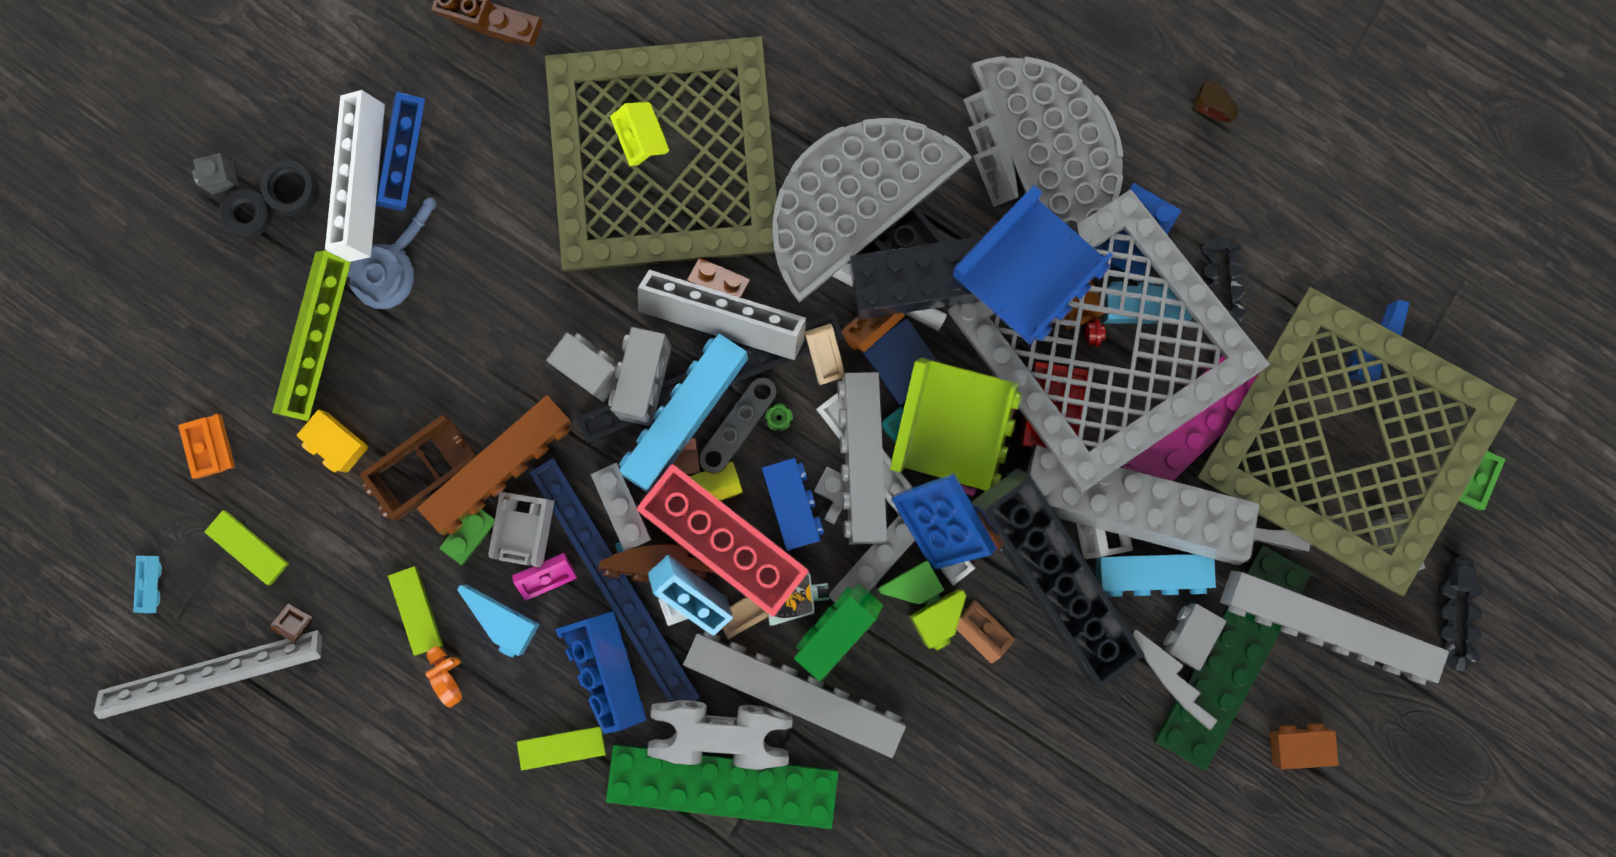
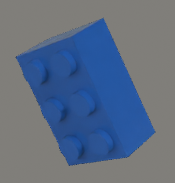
M795 458L763 467L762 470L787 551L820 541L819 535L824 534L819 517L813 519L810 508H814L815 503L811 490L805 491L802 483L807 480L803 464H797Z

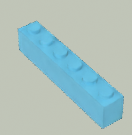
M720 333L715 339H709L702 351L704 355L698 362L695 360L689 366L686 372L688 377L682 384L678 383L673 388L670 394L672 399L666 407L661 406L653 417L655 421L649 430L644 429L636 441L638 443L637 447L632 453L628 452L620 462V473L647 493L652 490L671 464L674 463L748 360L747 351Z

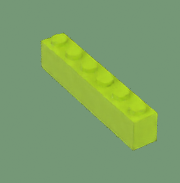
M328 251L315 252L272 411L275 414L309 421L351 261L349 262Z

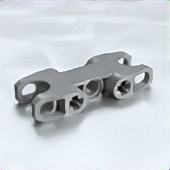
M677 700L652 704L651 718L671 723L675 727L676 733L669 739L649 741L647 755L667 760L674 764L694 765L701 763L703 752L734 754L733 764L740 768L765 769L788 765V751L768 746L764 742V738L772 730L792 728V714L777 711L766 706L742 705L738 708L737 718L706 716L707 705L698 701Z

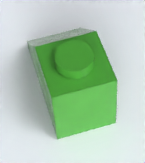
M923 561L877 588L881 594L916 604L924 602L926 606L941 598L939 593L944 591L928 561Z

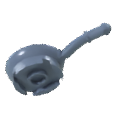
M430 197L423 201L420 210L412 218L413 221L405 232L395 242L396 244L372 245L371 257L351 261L348 271V277H350L349 285L355 295L365 305L375 309H390L401 304L410 294L414 283V269L403 249L413 240L421 227L425 226L427 218L436 207V201Z

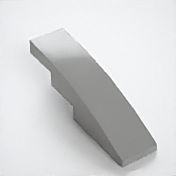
M988 88L963 100L973 122V126L968 127L978 154L973 155L992 204L995 207L1017 198L1018 190L1010 147L1001 115L991 88Z
M1135 630L1132 636L1145 656L1143 657L1163 686L1187 712L1208 730H1211L1217 720L1194 703L1200 692L1176 675L1183 665L1139 631Z

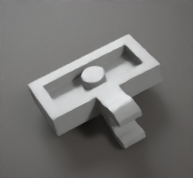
M826 467L814 492L833 502L824 520L834 525L843 508L842 495L843 492H847L846 481H842L840 473Z

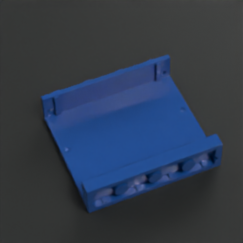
M1034 185L955 267L953 276L1030 345L1036 339L1042 341L1053 328L1049 325L1056 317L1061 321L1072 309L1069 303L1075 297L1079 300L1084 297L1091 289L1088 283L1095 276L1100 279L1109 270L1111 265L1108 264V261L1113 256L1109 252L1103 257L1039 201L1042 192Z

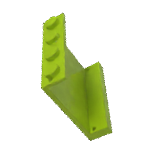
M922 357L916 360L890 470L901 473L905 468L939 478L954 474L960 484L985 490V492L1001 481L1002 474L997 472L999 464H1004L1007 457L1008 447H1005L1004 444L1006 436L1011 437L1015 426V420H1012L1011 417L1013 409H1018L1021 402L1022 393L1018 392L1020 383Z

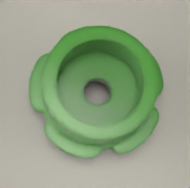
M775 404L773 408L767 410L765 418L768 420L767 425L770 429L784 431L789 428L793 414L785 405ZM777 415H781L782 419L777 420Z

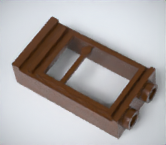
M441 415L359 475L364 481L361 485L370 496L374 495L380 504L377 507L386 519L390 518L391 520L399 521L432 496L477 455L452 420L445 415ZM430 439L452 468L451 471L441 478L426 458L425 451L419 448ZM415 450L417 457L423 460L437 481L401 505L381 474Z

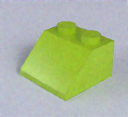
M956 589L936 602L909 615L924 645L929 649L933 647L939 650L951 643L949 638L955 635L966 597L963 590Z

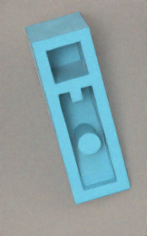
M467 584L460 585L458 592L493 643L500 646L498 650L510 657L524 654L540 624Z

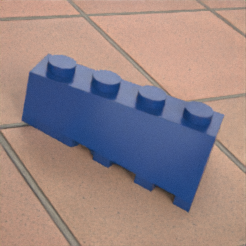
M614 611L555 629L558 637H564L569 649L565 650L569 661L575 660L580 671V675L577 678L581 687L584 686L591 695L588 702L603 734L621 731L646 721L644 706L639 697L636 680L629 664L627 650L624 647L619 623L616 620Z

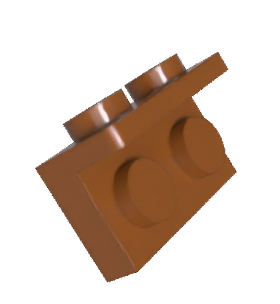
M900 313L858 320L857 316L841 333L851 349L857 350L859 348L865 352L905 315Z

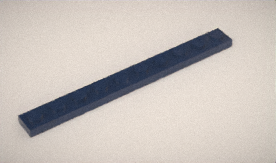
M552 458L529 472L544 498L555 501L553 507L555 516L668 701H696L701 696L627 575L620 574V578H610L603 576L604 571H597L599 562L614 554L556 459Z

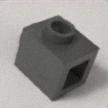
M218 153L193 159L195 169L192 171L195 183L211 194L239 188L234 163L223 154Z

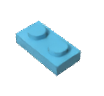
M136 556L133 612L156 613V607L160 603V592L157 590L158 578H160L162 572L159 556Z

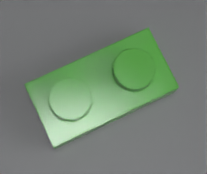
M1487 451L1460 497L1459 502L1477 510H1485L1506 459Z
M483 509L474 516L469 514L461 521L463 526L454 534L449 535L439 549L460 565H464L493 528L495 518Z

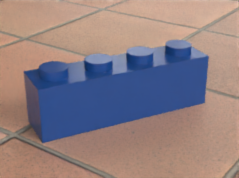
M397 92L394 97L376 196V206L403 211L406 208L425 98Z

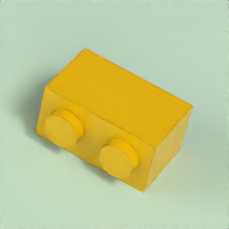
M317 410L296 435L303 441L301 446L313 455L318 453L324 458L322 463L335 473L337 471L348 473L369 448L333 416L322 410Z

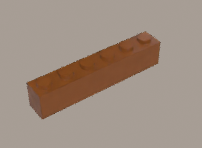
M546 395L417 509L440 534L444 536L447 533L450 535L454 534L463 526L461 521L469 514L472 516L477 514L485 506L483 502L490 495L495 497L506 488L505 482L512 476L515 478L520 476L528 468L526 464L532 458L539 459L549 450L547 446L555 438L559 441L570 431L568 427L572 424L571 421Z

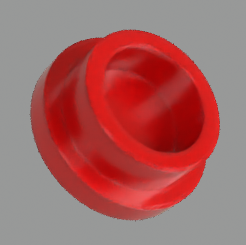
M1093 319L1092 322L1086 323V343L1099 347L1101 341H1105V325L1100 324L1099 319Z

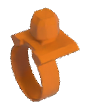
M435 646L427 651L428 661L430 665L435 667L426 672V676L429 678L438 698L443 704L451 708L462 700V694L448 671L459 665L461 661L458 657L446 659L447 654L441 647Z

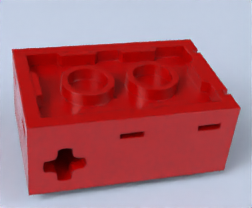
M1035 362L1032 365L1031 372L1047 374L1049 364ZM1053 365L1051 375L1067 378L1069 367ZM1073 368L1071 379L1087 381L1089 370ZM1035 378L1044 391L1046 380ZM1050 381L1048 394L1064 397L1066 383ZM1070 384L1068 398L1084 401L1086 387ZM1052 401L1061 413L1063 402ZM1067 403L1065 417L1081 420L1083 406ZM1023 415L1018 447L1034 450L1036 446L1047 448ZM1068 423L1078 436L1080 425Z

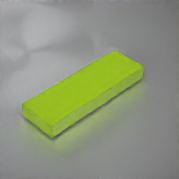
M222 510L205 530L209 537L267 586L272 585L289 565L286 560L225 510Z
M417 566L388 575L413 655L416 656L427 652L435 646H443Z
M600 726L517 742L521 770L607 754L604 735Z

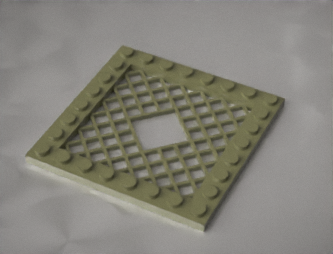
M762 36L545 56L563 272L699 260V258L713 259L775 253L773 216L777 194ZM730 69H738V77ZM720 70L712 80L702 73ZM692 73L685 82L675 75ZM724 73L735 81L727 92L716 84ZM665 75L658 85L648 78ZM697 75L708 83L700 94L689 87V84ZM638 78L631 87L621 79ZM670 78L681 85L673 96H670L662 89ZM611 80L604 89L594 83L595 81ZM643 80L654 88L645 99L634 91ZM616 82L627 90L619 101H616L608 94ZM576 83H583V85L578 90H576ZM589 85L600 93L591 104L580 96ZM738 85L741 104L730 96ZM712 87L723 95L715 106L703 98ZM684 90H687L696 98L687 109L676 101ZM658 92L669 101L660 111L652 105L657 120L659 121L661 118L700 150L699 154L667 191L638 167L629 166L625 153L621 154L612 147L618 139L617 133L608 143L597 135L606 123L615 130L612 121L609 120L610 116L622 107V104L631 94L640 102H650ZM604 97L614 104V107L606 116L595 108ZM577 99L588 107L580 117ZM726 99L737 107L729 118L718 110ZM699 102L710 109L702 121L691 113ZM672 104L684 112L675 123L664 115ZM591 111L602 119L594 130H591L583 123ZM740 112H742L743 130L733 123V120ZM714 113L725 121L717 133L706 125ZM687 116L698 124L690 135L678 127ZM579 126L589 133V136L582 144ZM728 126H731L740 134L731 145L720 137ZM702 128L713 136L705 147L693 139ZM593 138L604 145L596 157L585 149ZM743 138L745 156L735 149ZM716 140L728 148L719 160L708 151ZM608 150L619 158L610 169L599 161ZM731 152L742 160L734 171L723 164V161ZM582 153L592 160L584 171ZM704 154L715 162L707 174L696 166ZM622 162L634 170L625 181L614 173ZM596 164L606 172L598 184L587 176ZM745 165L747 167L748 183L737 175ZM719 166L730 175L722 186L710 178ZM692 169L703 177L694 189L683 180ZM637 174L649 182L640 193L629 186ZM610 176L621 184L612 196L601 188ZM584 179L594 187L586 197ZM733 179L745 187L736 198L725 190ZM706 181L717 189L709 201L698 193ZM679 184L690 191V194L682 203L670 195ZM652 186L663 194L655 205H652L643 197ZM625 188L636 196L627 208L616 200ZM598 191L609 199L600 211L589 203ZM748 191L750 210L739 202ZM721 193L732 201L724 213L713 205ZM694 195L705 204L697 215L685 207ZM667 198L678 206L669 218L658 210ZM639 201H642L651 209L642 220L631 212ZM612 203L624 211L615 222H612L604 215ZM736 205L747 213L739 225L727 217ZM586 206L596 213L588 225ZM708 208L720 216L712 227H709L700 219ZM682 210L693 219L684 230L673 222ZM654 213L666 221L657 232L645 224ZM627 215L638 223L629 235L618 227ZM600 217L611 226L602 238L591 229ZM751 218L752 225L744 226ZM723 220H725L732 226L729 228L717 229V227L722 223ZM696 223H699L706 229L690 231ZM669 225H671L674 229L678 231L674 233H663ZM642 227L652 234L635 236ZM614 230L618 231L621 235L624 236L619 238H608L614 232ZM588 232L597 240H589Z
M1310 287L1269 354L1267 361L1270 365L1256 376L1196 479L1223 495L1258 503V515L1399 596H1404L1517 399ZM1320 327H1321L1322 329L1328 331V332H1325V333H1321V334H1317V335H1316V333L1318 332V330H1319ZM1330 336L1334 351L1320 354L1316 339ZM1337 337L1353 346L1340 349ZM1310 343H1312L1315 355L1302 358ZM1356 350L1360 364L1346 368L1342 353ZM1362 350L1379 360L1365 363ZM1336 355L1340 369L1326 373L1322 358ZM1317 360L1321 374L1306 378L1302 363ZM1381 364L1385 379L1371 382L1367 367ZM1388 365L1405 374L1391 377ZM1296 367H1298L1301 379L1288 382ZM1362 369L1366 383L1352 387L1347 372ZM1342 374L1346 388L1332 392L1328 377ZM1407 378L1411 393L1397 396L1393 381ZM1413 378L1430 388L1417 391ZM1322 379L1326 393L1312 396L1308 382ZM1387 383L1391 398L1377 401L1373 386ZM1303 384L1307 398L1292 401L1288 387ZM1367 388L1371 403L1357 406L1353 391ZM1284 390L1287 403L1274 406ZM1433 392L1437 407L1423 410L1418 395ZM1348 393L1352 407L1337 410L1333 396ZM1439 393L1456 402L1443 405ZM1328 397L1332 412L1318 415L1314 401ZM1413 397L1417 412L1403 415L1399 400ZM1308 402L1312 417L1298 420L1294 406ZM1393 402L1397 417L1383 420L1379 405ZM1458 406L1463 421L1449 424L1444 409ZM1289 407L1293 422L1278 425L1274 411ZM1373 407L1389 460L1335 473L1319 420ZM1465 407L1472 410V413L1469 416V418ZM1439 411L1443 426L1429 429L1424 414ZM1270 414L1273 427L1260 430ZM1419 416L1423 431L1409 434L1404 419ZM1314 421L1318 436L1303 439L1300 424ZM1399 421L1403 436L1389 439L1384 424ZM1464 425L1454 442L1451 428ZM1294 426L1298 441L1284 444L1280 429ZM1444 430L1449 446L1435 449L1431 433ZM1275 431L1279 446L1264 449L1260 434ZM1425 435L1429 450L1415 454L1410 438ZM1256 438L1259 451L1246 454ZM1405 440L1409 455L1395 458L1390 443ZM1320 441L1324 455L1309 459L1305 444ZM1300 445L1304 460L1289 463L1286 448ZM1280 450L1284 465L1270 468L1266 453ZM1450 450L1440 467L1436 453ZM1261 455L1265 470L1250 473L1246 458ZM1431 455L1435 470L1421 473L1416 458ZM1410 459L1415 475L1401 478L1396 463ZM1325 460L1330 475L1315 478L1311 463ZM1240 462H1242L1244 472L1238 469ZM1391 464L1395 480L1381 483L1376 468ZM1306 465L1310 480L1295 483L1291 468ZM1286 469L1290 484L1276 488L1271 473ZM1371 469L1375 484L1361 488L1356 472ZM1266 474L1269 486L1254 477ZM1351 474L1355 489L1341 492L1336 477ZM1436 474L1426 491L1422 477ZM1331 479L1335 494L1321 497L1317 482ZM1417 479L1421 494L1406 497L1402 482ZM1311 484L1316 499L1301 502L1297 487ZM1397 484L1401 499L1386 502L1382 487ZM1292 489L1295 501L1279 491ZM1377 489L1381 504L1366 507L1362 492ZM1357 493L1361 509L1347 512L1342 497ZM1337 498L1341 514L1327 517L1322 501ZM1422 498L1412 515L1408 501ZM1317 503L1320 515L1305 506ZM1402 503L1407 519L1393 522L1388 506ZM1383 508L1387 523L1372 527L1368 511ZM1363 513L1367 528L1352 532L1348 516ZM1343 518L1346 530L1330 520ZM1408 523L1398 539L1394 526ZM1388 527L1393 543L1378 546L1374 531ZM1368 532L1372 544L1356 535ZM1394 547L1390 555L1382 551L1383 549Z

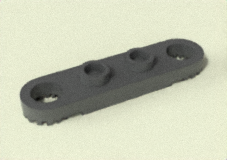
M758 378L750 384L702 450L700 464L706 472L718 474L726 468L765 415L768 408L775 401L777 391L771 380ZM766 385L771 390L770 396L763 400L758 399L755 396L756 388ZM712 452H718L722 456L721 463L716 467H710L706 462V457Z

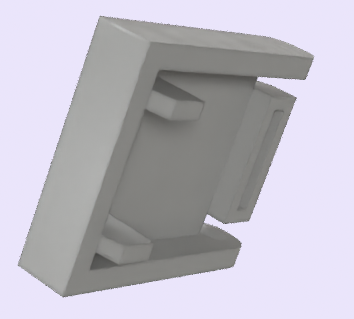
M501 492L499 494L490 542L489 558L541 567L544 562L555 501ZM518 500L532 503L529 514L516 511Z

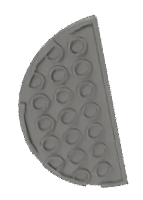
M1003 56L972 63L971 68L980 90L983 91L991 88L1008 139L1015 174L1024 195L1033 185L1042 192L1039 201L1066 224L1076 222L1079 224L1119 197L1123 181V149L1120 135L1109 110L1098 95L1095 96L1082 83L1083 81L1079 77L1056 64L1031 57L1023 59L1006 58Z
M896 118L863 120L861 123L837 128L813 143L790 169L782 188H780L773 216V242L777 263L785 283L799 303L846 265L850 261V256L858 255L971 161L972 157L950 137L943 136L936 131L926 128L927 126L924 124Z

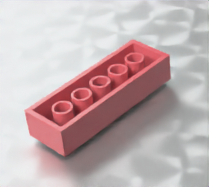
M671 464L636 508V510L772 617L776 615L809 572V570L673 464Z

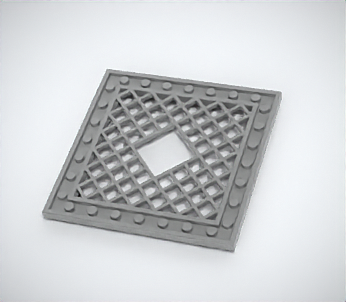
M1131 189L1077 224L1079 236L1094 249L1110 239L1108 251L1095 250L1102 256H1106L1111 252L1113 258L1127 260L1125 272L1108 270L1104 274L1102 287L1091 286L1089 291L1101 293L1099 306L1084 304V295L1079 303L1072 301L1069 303L1071 307L1078 308L1076 321L1065 319L1060 321L1057 317L1053 320L1052 323H1055L1053 337L1046 336L1042 340L1052 342L1050 355L1035 353L1036 341L1039 339L1032 343L1030 352L1015 350L1017 336H1021L1014 330L998 327L1000 317L997 315L994 324L990 317L995 315V313L982 301L954 305L948 310L949 315L994 376L1020 383L1018 392L1022 393L1019 410L1081 494L1270 365ZM1124 230L1127 233V235L1117 233ZM1114 239L1129 241L1128 254L1112 252ZM1134 244L1145 257L1132 255ZM1131 261L1146 263L1144 276L1129 273ZM1151 265L1161 278L1149 277ZM1108 276L1124 278L1122 291L1107 289ZM1128 279L1144 281L1142 294L1126 292ZM1148 282L1163 285L1162 297L1146 295ZM1168 287L1178 300L1166 298ZM1105 294L1121 297L1119 309L1104 307ZM1125 297L1141 300L1139 313L1124 310ZM1145 301L1161 303L1159 316L1143 314ZM1165 304L1180 306L1179 320L1163 317ZM1083 309L1138 318L1130 369L1074 360ZM1185 309L1193 317L1196 323L1184 321ZM1142 319L1158 322L1156 335L1141 333ZM1162 323L1178 325L1176 338L1161 336ZM1060 324L1075 327L1073 340L1058 338ZM1183 326L1198 329L1196 342L1181 339ZM1202 331H1204L1214 345L1201 343ZM1002 334L1013 335L1011 346ZM1140 338L1155 341L1153 354L1138 351ZM1160 342L1175 344L1173 357L1158 355ZM1057 343L1072 346L1070 359L1055 356ZM1180 345L1195 347L1193 361L1178 358ZM1200 348L1215 351L1214 364L1198 362ZM1221 353L1225 360L1219 364ZM1018 356L1029 357L1028 368H1026ZM1137 357L1152 359L1150 373L1135 370ZM1034 358L1049 361L1047 374L1031 372ZM1157 360L1172 363L1170 376L1155 374ZM1053 362L1069 364L1067 378L1051 375ZM1177 364L1192 366L1191 380L1175 377ZM1073 365L1089 368L1087 381L1071 379ZM1197 367L1210 369L1207 373L1196 379ZM1093 369L1109 371L1107 385L1092 382ZM1114 372L1129 375L1127 388L1112 386ZM1134 376L1149 378L1147 392L1132 389ZM1035 378L1046 380L1044 391ZM1154 379L1169 382L1168 395L1152 393ZM1050 381L1066 383L1064 397L1048 394ZM1174 383L1187 385L1173 395ZM1070 384L1086 387L1084 401L1068 398ZM1090 388L1106 390L1104 404L1088 401ZM1111 391L1126 394L1124 408L1109 405ZM1131 395L1146 397L1144 411L1129 409ZM1151 398L1164 401L1150 410ZM1052 401L1063 402L1061 413ZM1067 403L1083 406L1081 420L1065 417ZM1087 407L1103 409L1101 423L1085 421ZM1108 411L1123 413L1121 427L1106 424ZM1128 414L1142 416L1126 427ZM1068 423L1080 425L1078 436ZM1084 426L1100 429L1098 443L1082 440ZM1105 430L1118 432L1103 442ZM1085 446L1093 447L1094 449L1089 452Z

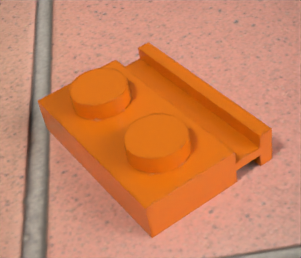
M214 414V416L178 425L192 479H199L227 469L236 468L221 414Z

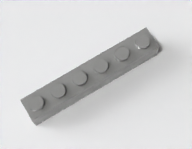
M651 270L647 272L638 287V312L715 336L720 333L731 341L795 360L804 342L806 318Z
M879 372L845 373L841 379L842 381H838L837 384L838 398H842L843 409H839L838 417L839 425L844 426V436L840 437V452L845 453V464L841 465V479L846 481L847 492H843L842 505L843 509L848 511V521H844V537L849 538V545L883 544L887 541Z

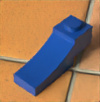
M1397 300L1388 304L1381 326L1402 336L1409 302ZM1362 350L1365 363L1379 360ZM1356 351L1349 356L1347 367L1360 364ZM1378 364L1367 367L1371 382L1380 380L1382 365ZM1362 369L1349 372V378L1365 382Z

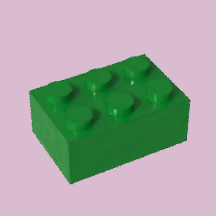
M859 583L853 589L847 586L832 605L835 609L830 606L819 618V621L814 626L815 628L811 627L796 646L799 652L794 659L818 681H821L872 625L884 606Z

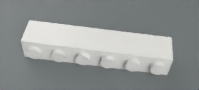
M363 90L340 96L325 245L326 251L349 262L371 257L385 104Z

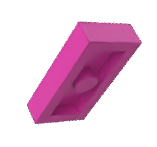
M565 553L544 561L541 567L533 566L512 575L513 582L525 601L577 579L576 572Z

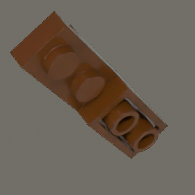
M434 0L431 8L434 13L451 21L512 44L519 42L534 47L543 25L540 17L491 3L489 0Z
M651 545L629 549L600 561L597 570L604 571L603 576L620 578V574L631 575V580L648 582V573L667 555H670L701 579H706V575L711 576L714 573V570L700 559L689 558L688 550L682 545Z

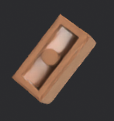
M976 600L960 615L956 630L990 663L1000 659L1015 641V638Z

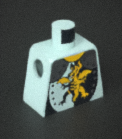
M807 573L776 615L772 617L768 614L769 626L813 614V602L829 600L828 583L811 585L810 573Z

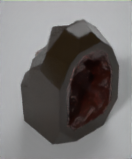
M1208 79L1204 81L1195 98L1193 108L1200 114L1214 120L1227 123L1234 121L1239 113L1237 103L1230 98L1227 90L1223 89L1220 84Z

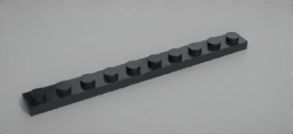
M834 312L806 323L805 331L831 324L836 341L839 342L845 339ZM805 336L795 359L810 354ZM754 347L745 348L748 360L729 386L793 360ZM686 373L663 382L657 410L661 406L666 407L672 399L670 394L673 388L678 383L682 384L688 377ZM609 405L577 417L587 444L637 424L620 420L611 411L612 406Z

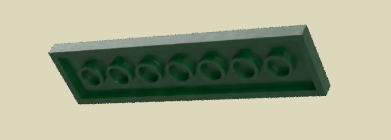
M1259 545L1245 571V574L1300 595L1312 574L1310 571L1263 545ZM1228 605L1221 615V618L1226 620V623L1201 670L1192 669L1186 680L1189 685L1200 692L1194 703L1215 718L1217 722L1211 730H1208L1175 700L1154 739V742L1205 771L1281 632V625L1273 622L1271 627L1254 621V615L1247 612L1245 617L1229 612Z

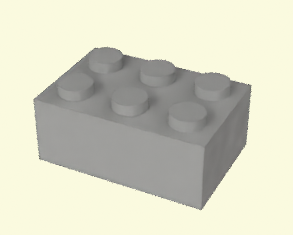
M631 327L630 335H625L622 345V351H625L623 362L618 363L615 374L616 379H618L616 390L612 389L609 396V406H612L611 411L620 420L650 427L653 425V417L657 410L672 349L665 334Z
M566 333L546 360L604 403L609 399L612 389L617 387L618 379H616L615 374L618 363L602 350L598 351L578 333L575 337Z

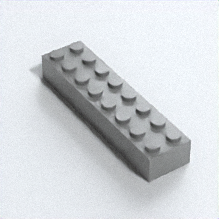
M1036 446L1029 457L1026 473L1032 476L1054 513L1060 519L1238 566L1251 558L1259 510L1258 503L1124 468L1117 469L1081 494L1048 448Z

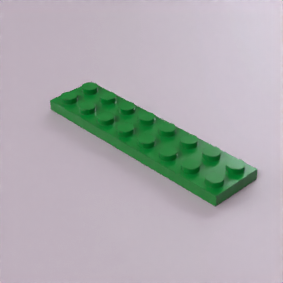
M613 745L606 803L832 829L838 770L791 764L765 769H746L735 766L731 757L702 754V761L699 764H674L667 760L647 755V747Z

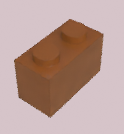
M1307 724V729H1297L1295 725L1279 726V731H1269L1273 766L1279 769L1339 766L1336 732L1325 728V724Z

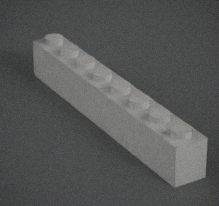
M1231 570L1220 603L1229 606L1228 611L1245 617L1247 612L1255 616V622L1271 627L1272 622L1281 625L1280 631L1296 637L1298 632L1307 635L1306 641L1319 646H1323V643L1326 642L1333 645L1331 650L1346 656L1349 655V652L1358 655V661L1374 666L1376 661L1384 664L1382 670L1396 675H1400L1401 671L1409 674L1408 680L1425 685L1426 681L1439 683L1449 653L1445 649L1243 572Z
M706 630L704 634L697 633L683 664L684 666L893 758L906 728V725L901 722L902 717L888 710H886L885 714L875 710V704L864 699H860L859 703L849 699L850 693L837 687L833 691L824 688V682L818 681L815 677L808 676L807 680L797 676L798 670L785 664L781 668L772 665L773 659L763 654L757 653L754 657L745 653L747 648L736 642L731 641L730 645L719 641L721 636L718 634L713 636Z

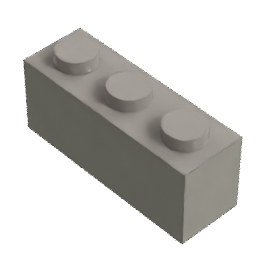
M615 463L591 474V477L624 551L650 545L655 542L643 514L636 510L639 506L627 478L619 471L621 466Z

